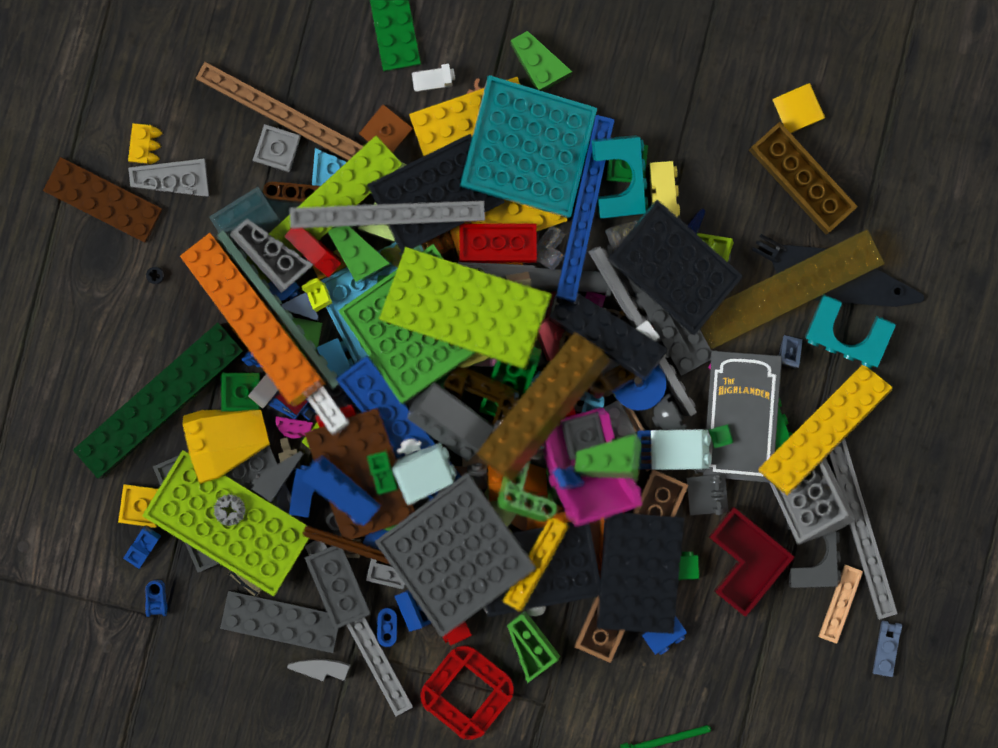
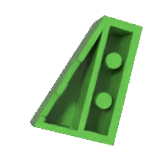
M528 31L511 40V46L536 90L544 91L572 76V71Z
M349 226L335 227L328 231L357 284L391 266L387 260Z
M631 435L578 451L575 471L581 477L638 479L641 440L636 435Z
M523 611L507 625L527 683L560 658L558 652L526 611Z

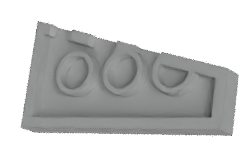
M205 159L128 168L130 187L210 197Z

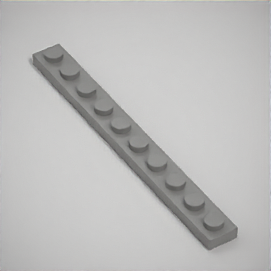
M484 201L290 208L291 228L485 220Z
M601 247L590 250L589 254L623 312L626 314L631 326L637 328L646 322L644 316L640 315L637 311L638 306L632 298L630 299L627 293V286L619 280L617 269L613 265L611 266L607 260L609 258L607 252L601 249ZM665 354L658 365L665 374L666 386L683 415L692 416L697 413L694 408L695 403L686 395L684 384L676 378V371L672 365L668 364Z
M844 439L829 454L835 478L855 518V521L849 525L877 618L882 619L896 615L897 610Z
M316 540L305 546L309 556L328 548L325 543ZM363 617L346 624L395 716L411 709L413 705L366 618Z

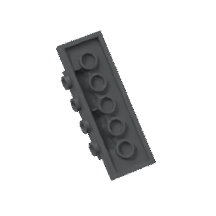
M627 277L638 297L635 299L638 307L645 309L647 313L644 315L646 321L648 320L650 325L653 324L656 333L659 335L657 341H662L665 348L668 349L666 353L667 359L672 358L681 376L710 361L712 351L701 331L699 330L696 335H692Z

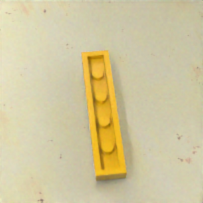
M553 517L548 520L528 556L536 569L514 584L503 602L519 611L523 610L569 526Z

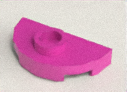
M276 417V425L279 431L284 436L292 439L305 436L304 433L310 431L314 424L313 422Z

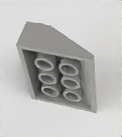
M826 458L788 496L773 483H770L798 544L839 530L855 521L853 513Z

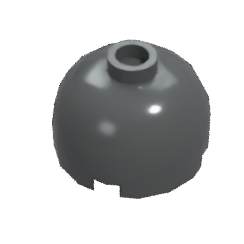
M668 393L654 406L653 412L655 416L652 417V420L656 427L660 426L663 430H683L687 428V424H682L684 416L676 401L669 399L672 395Z

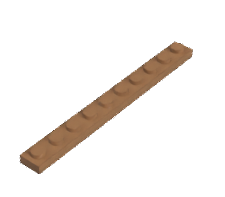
M204 62L196 77V80L348 161L364 147Z

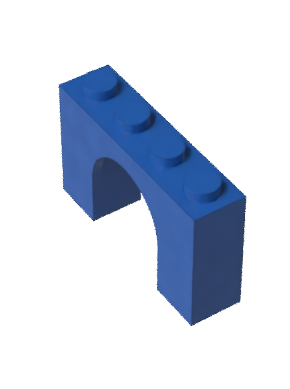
M300 465V469L295 468L289 515L309 517L311 498L315 489L301 479L310 468L309 466Z

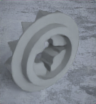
M235 495L222 496L214 506V515L224 525L231 526L239 523L245 514L243 501ZM231 503L232 509L237 511V513H230L227 518V512L222 507H228Z

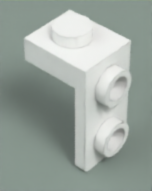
M449 64L441 65L442 68L413 72L414 91L451 87V80H455L454 68L450 69Z

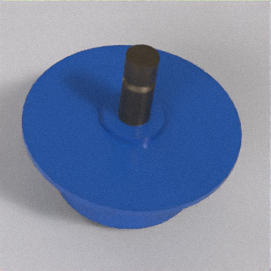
M657 365L646 381L637 376L634 381L614 392L617 400L629 409L637 411L650 409L658 404L665 394V374Z

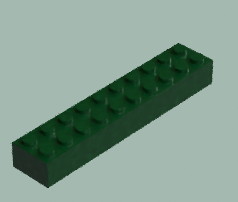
M217 322L77 445L73 451L97 479H102L239 359L245 351L226 329Z

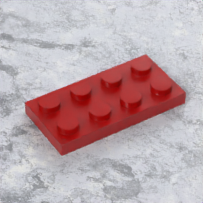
M536 224L459 225V261L466 263H537Z

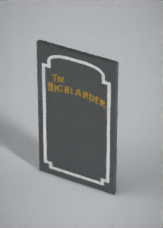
M712 351L707 430L728 424L734 443L714 448L711 439V444L709 445L711 464L709 469H704L703 476L725 474V479L772 483L759 472V468L775 453L782 356Z

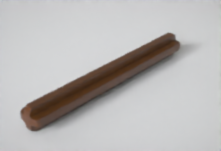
M306 526L303 530L304 537L390 564L378 548L311 526Z

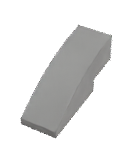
M306 659L291 662L287 668L321 681L325 680L326 675L345 680L351 664L330 659Z

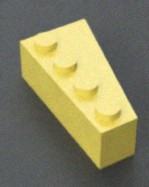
M673 161L650 163L651 204L659 200L678 217L680 215V206L677 204L676 197L679 196L678 185H675L677 166H673Z

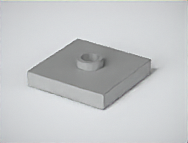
M264 124L253 161L290 173L301 136Z

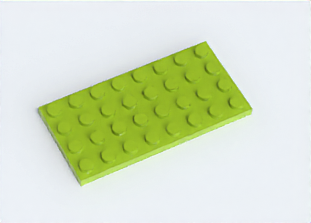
M406 247L379 320L525 369L551 294Z
M184 450L178 456L142 515L272 596L276 595L310 539L303 536V530L308 525L226 475L200 484L190 454ZM224 495H235L245 505L244 517L235 525H224L214 515V506L217 500ZM231 503L228 507H222L227 512V518L230 513H237V511L232 509Z

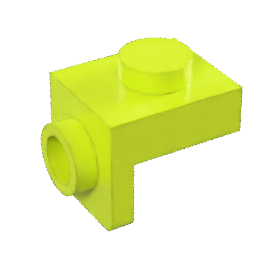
M319 278L311 279L301 286L302 290L307 293L312 309L315 312L332 304L326 284Z

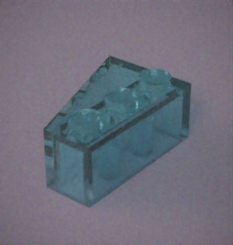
M256 187L209 217L219 233L222 231L225 233L232 232L246 219L257 226L280 221L259 187Z

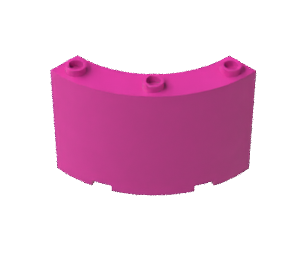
M603 407L562 420L566 421L599 412L605 443L611 442V439L614 438L609 413ZM561 422L542 444V450L550 473V484L556 488L559 498L566 509L568 519L572 520L576 526L642 505L639 487L632 478L582 477L585 483L584 486L574 489L560 488L552 471L557 468L565 470L570 466L575 467L576 459L570 460L568 457Z

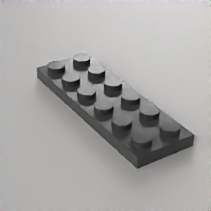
M228 591L220 629L330 653L334 652L339 629H334L326 611L234 591Z

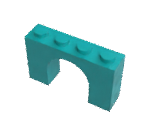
M637 135L591 140L593 159L595 161L621 159L629 164L632 171L631 183L624 192L617 195L599 196L597 198V216L599 218L645 214V208H648V199L644 196L647 182L646 178H643V170H645V160L642 159L641 151H644L643 140H640V137Z
M823 294L805 335L806 339H809L808 343L817 347L821 344L826 346L825 350L836 354L838 351L843 353V357L851 361L858 359L862 361V365L868 368L873 366L878 368L896 324L876 316L868 336L862 342L855 345L843 344L836 339L833 333V324L842 302Z

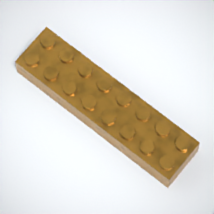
M574 333L478 450L477 455L512 482L608 365L610 360L605 353L577 333Z

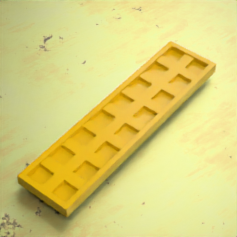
M861 365L759 468V472L788 496L892 391V387L871 369Z

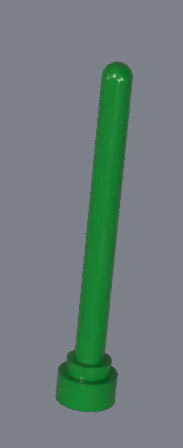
M706 725L634 745L632 743L620 744V748H653L709 733L711 727Z

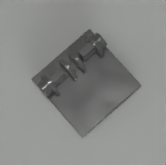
M725 474L687 477L690 516L711 513L722 515L723 512H729Z

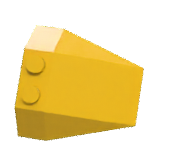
M200 410L183 415V428L190 458L200 484L220 478L270 445L261 410Z

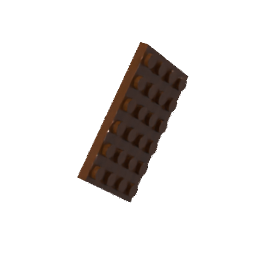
M378 407L346 418L349 424L335 435L330 432L326 425L304 433L314 461L323 455L381 505L363 526L356 524L350 515L342 512L329 500L342 537L350 540L399 524L415 512L413 503L407 504L395 473L394 477L398 490L381 495L377 493L367 456L386 451L392 470L397 462Z

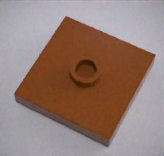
M382 105L359 135L368 142L377 135L394 153L413 128L385 105Z

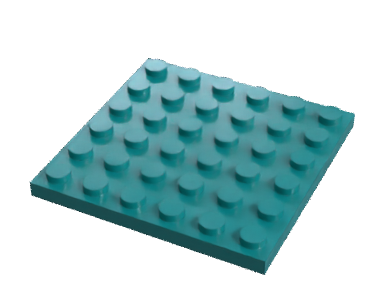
M489 75L486 80L460 186L570 218L597 108Z

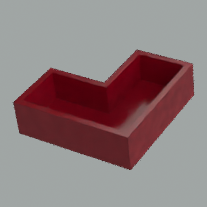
M732 507L708 536L737 560V563L715 588L714 592L746 617L792 561L794 556L737 509Z

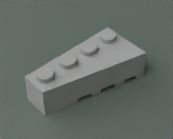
M248 219L235 228L230 235L281 293L313 265L301 258L296 252L288 249L283 243L268 235L267 232Z

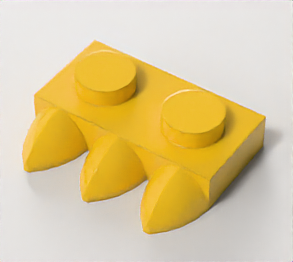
M133 123L128 161L142 164L157 162L159 158L155 154L150 153V151H155L161 146L151 138L161 136L162 132L152 125Z

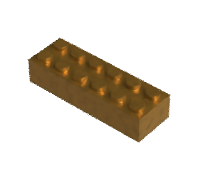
M781 122L777 123L749 149L753 156L826 235L857 208L856 204Z

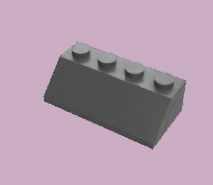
M435 382L411 403L407 417L408 420L467 462L477 454L494 429L493 424Z

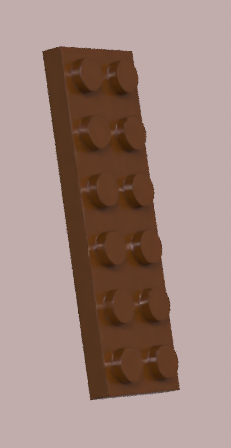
M61 157L43 189L44 192L144 243L149 238L163 210Z

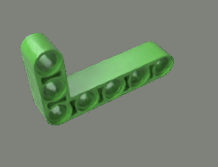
M528 462L515 478L517 485L512 484L511 481L503 476L498 504L506 511L544 522L556 514L557 507L551 500L522 492L529 465ZM506 496H510L512 498V503H509L506 500ZM524 501L530 504V509L525 507ZM543 507L548 510V515L543 512Z

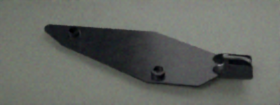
M760 234L759 237L775 247L771 248L758 240L755 244L771 252V254L768 255L755 247L752 249V251L772 261L778 279L782 284L815 301H820L823 294L842 303L891 307L920 303L924 300L922 293L843 250L781 245L763 234ZM898 287L900 293L896 295L894 289Z

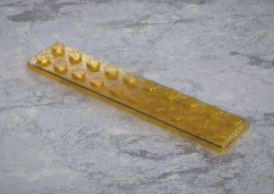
M865 230L724 300L701 327V331L710 349H713L885 263L868 230Z

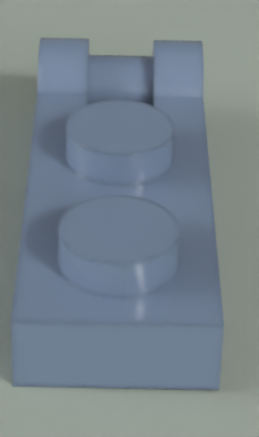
M882 620L873 674L893 677L902 624H889L888 621ZM887 631L893 632V636L887 637Z

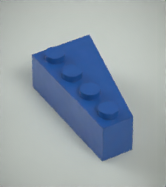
M323 455L315 460L301 477L303 481L334 503L338 509L350 515L351 519L358 525L364 526L381 506Z

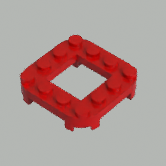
M460 645L448 653L423 685L421 702L426 711L433 714L458 734L459 737L471 740L480 738L485 734L486 730L511 701L514 686L511 678L479 651L471 646ZM463 666H466L494 689L471 719L441 696Z

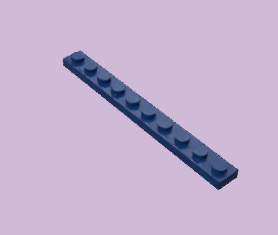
M595 116L556 298L572 302L576 300L606 161H595L593 159L591 140L611 138L614 119Z

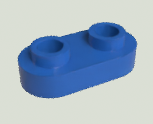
M384 608L378 614L377 639L384 647L392 646L397 640V614L391 608ZM385 614L391 615L390 621L384 619ZM385 633H389L391 635L390 640L384 639Z

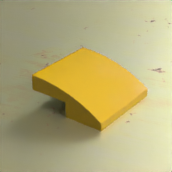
M810 83L772 99L784 127L790 133L825 119Z

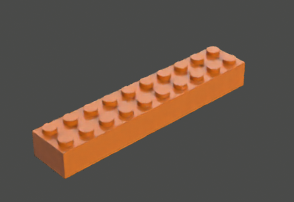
M208 233L180 255L181 259L289 404L293 407L298 406L325 384L215 236Z

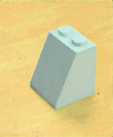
M651 430L652 469H709L711 464V454L709 453L711 436L709 430Z
M441 443L398 458L393 471L407 504H411L454 483L455 476H457L456 470L453 465L450 466L448 451L445 447H442Z

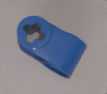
M159 579L152 580L145 588L146 617L160 614L167 616L165 584ZM152 584H157L160 587L158 594L151 591Z

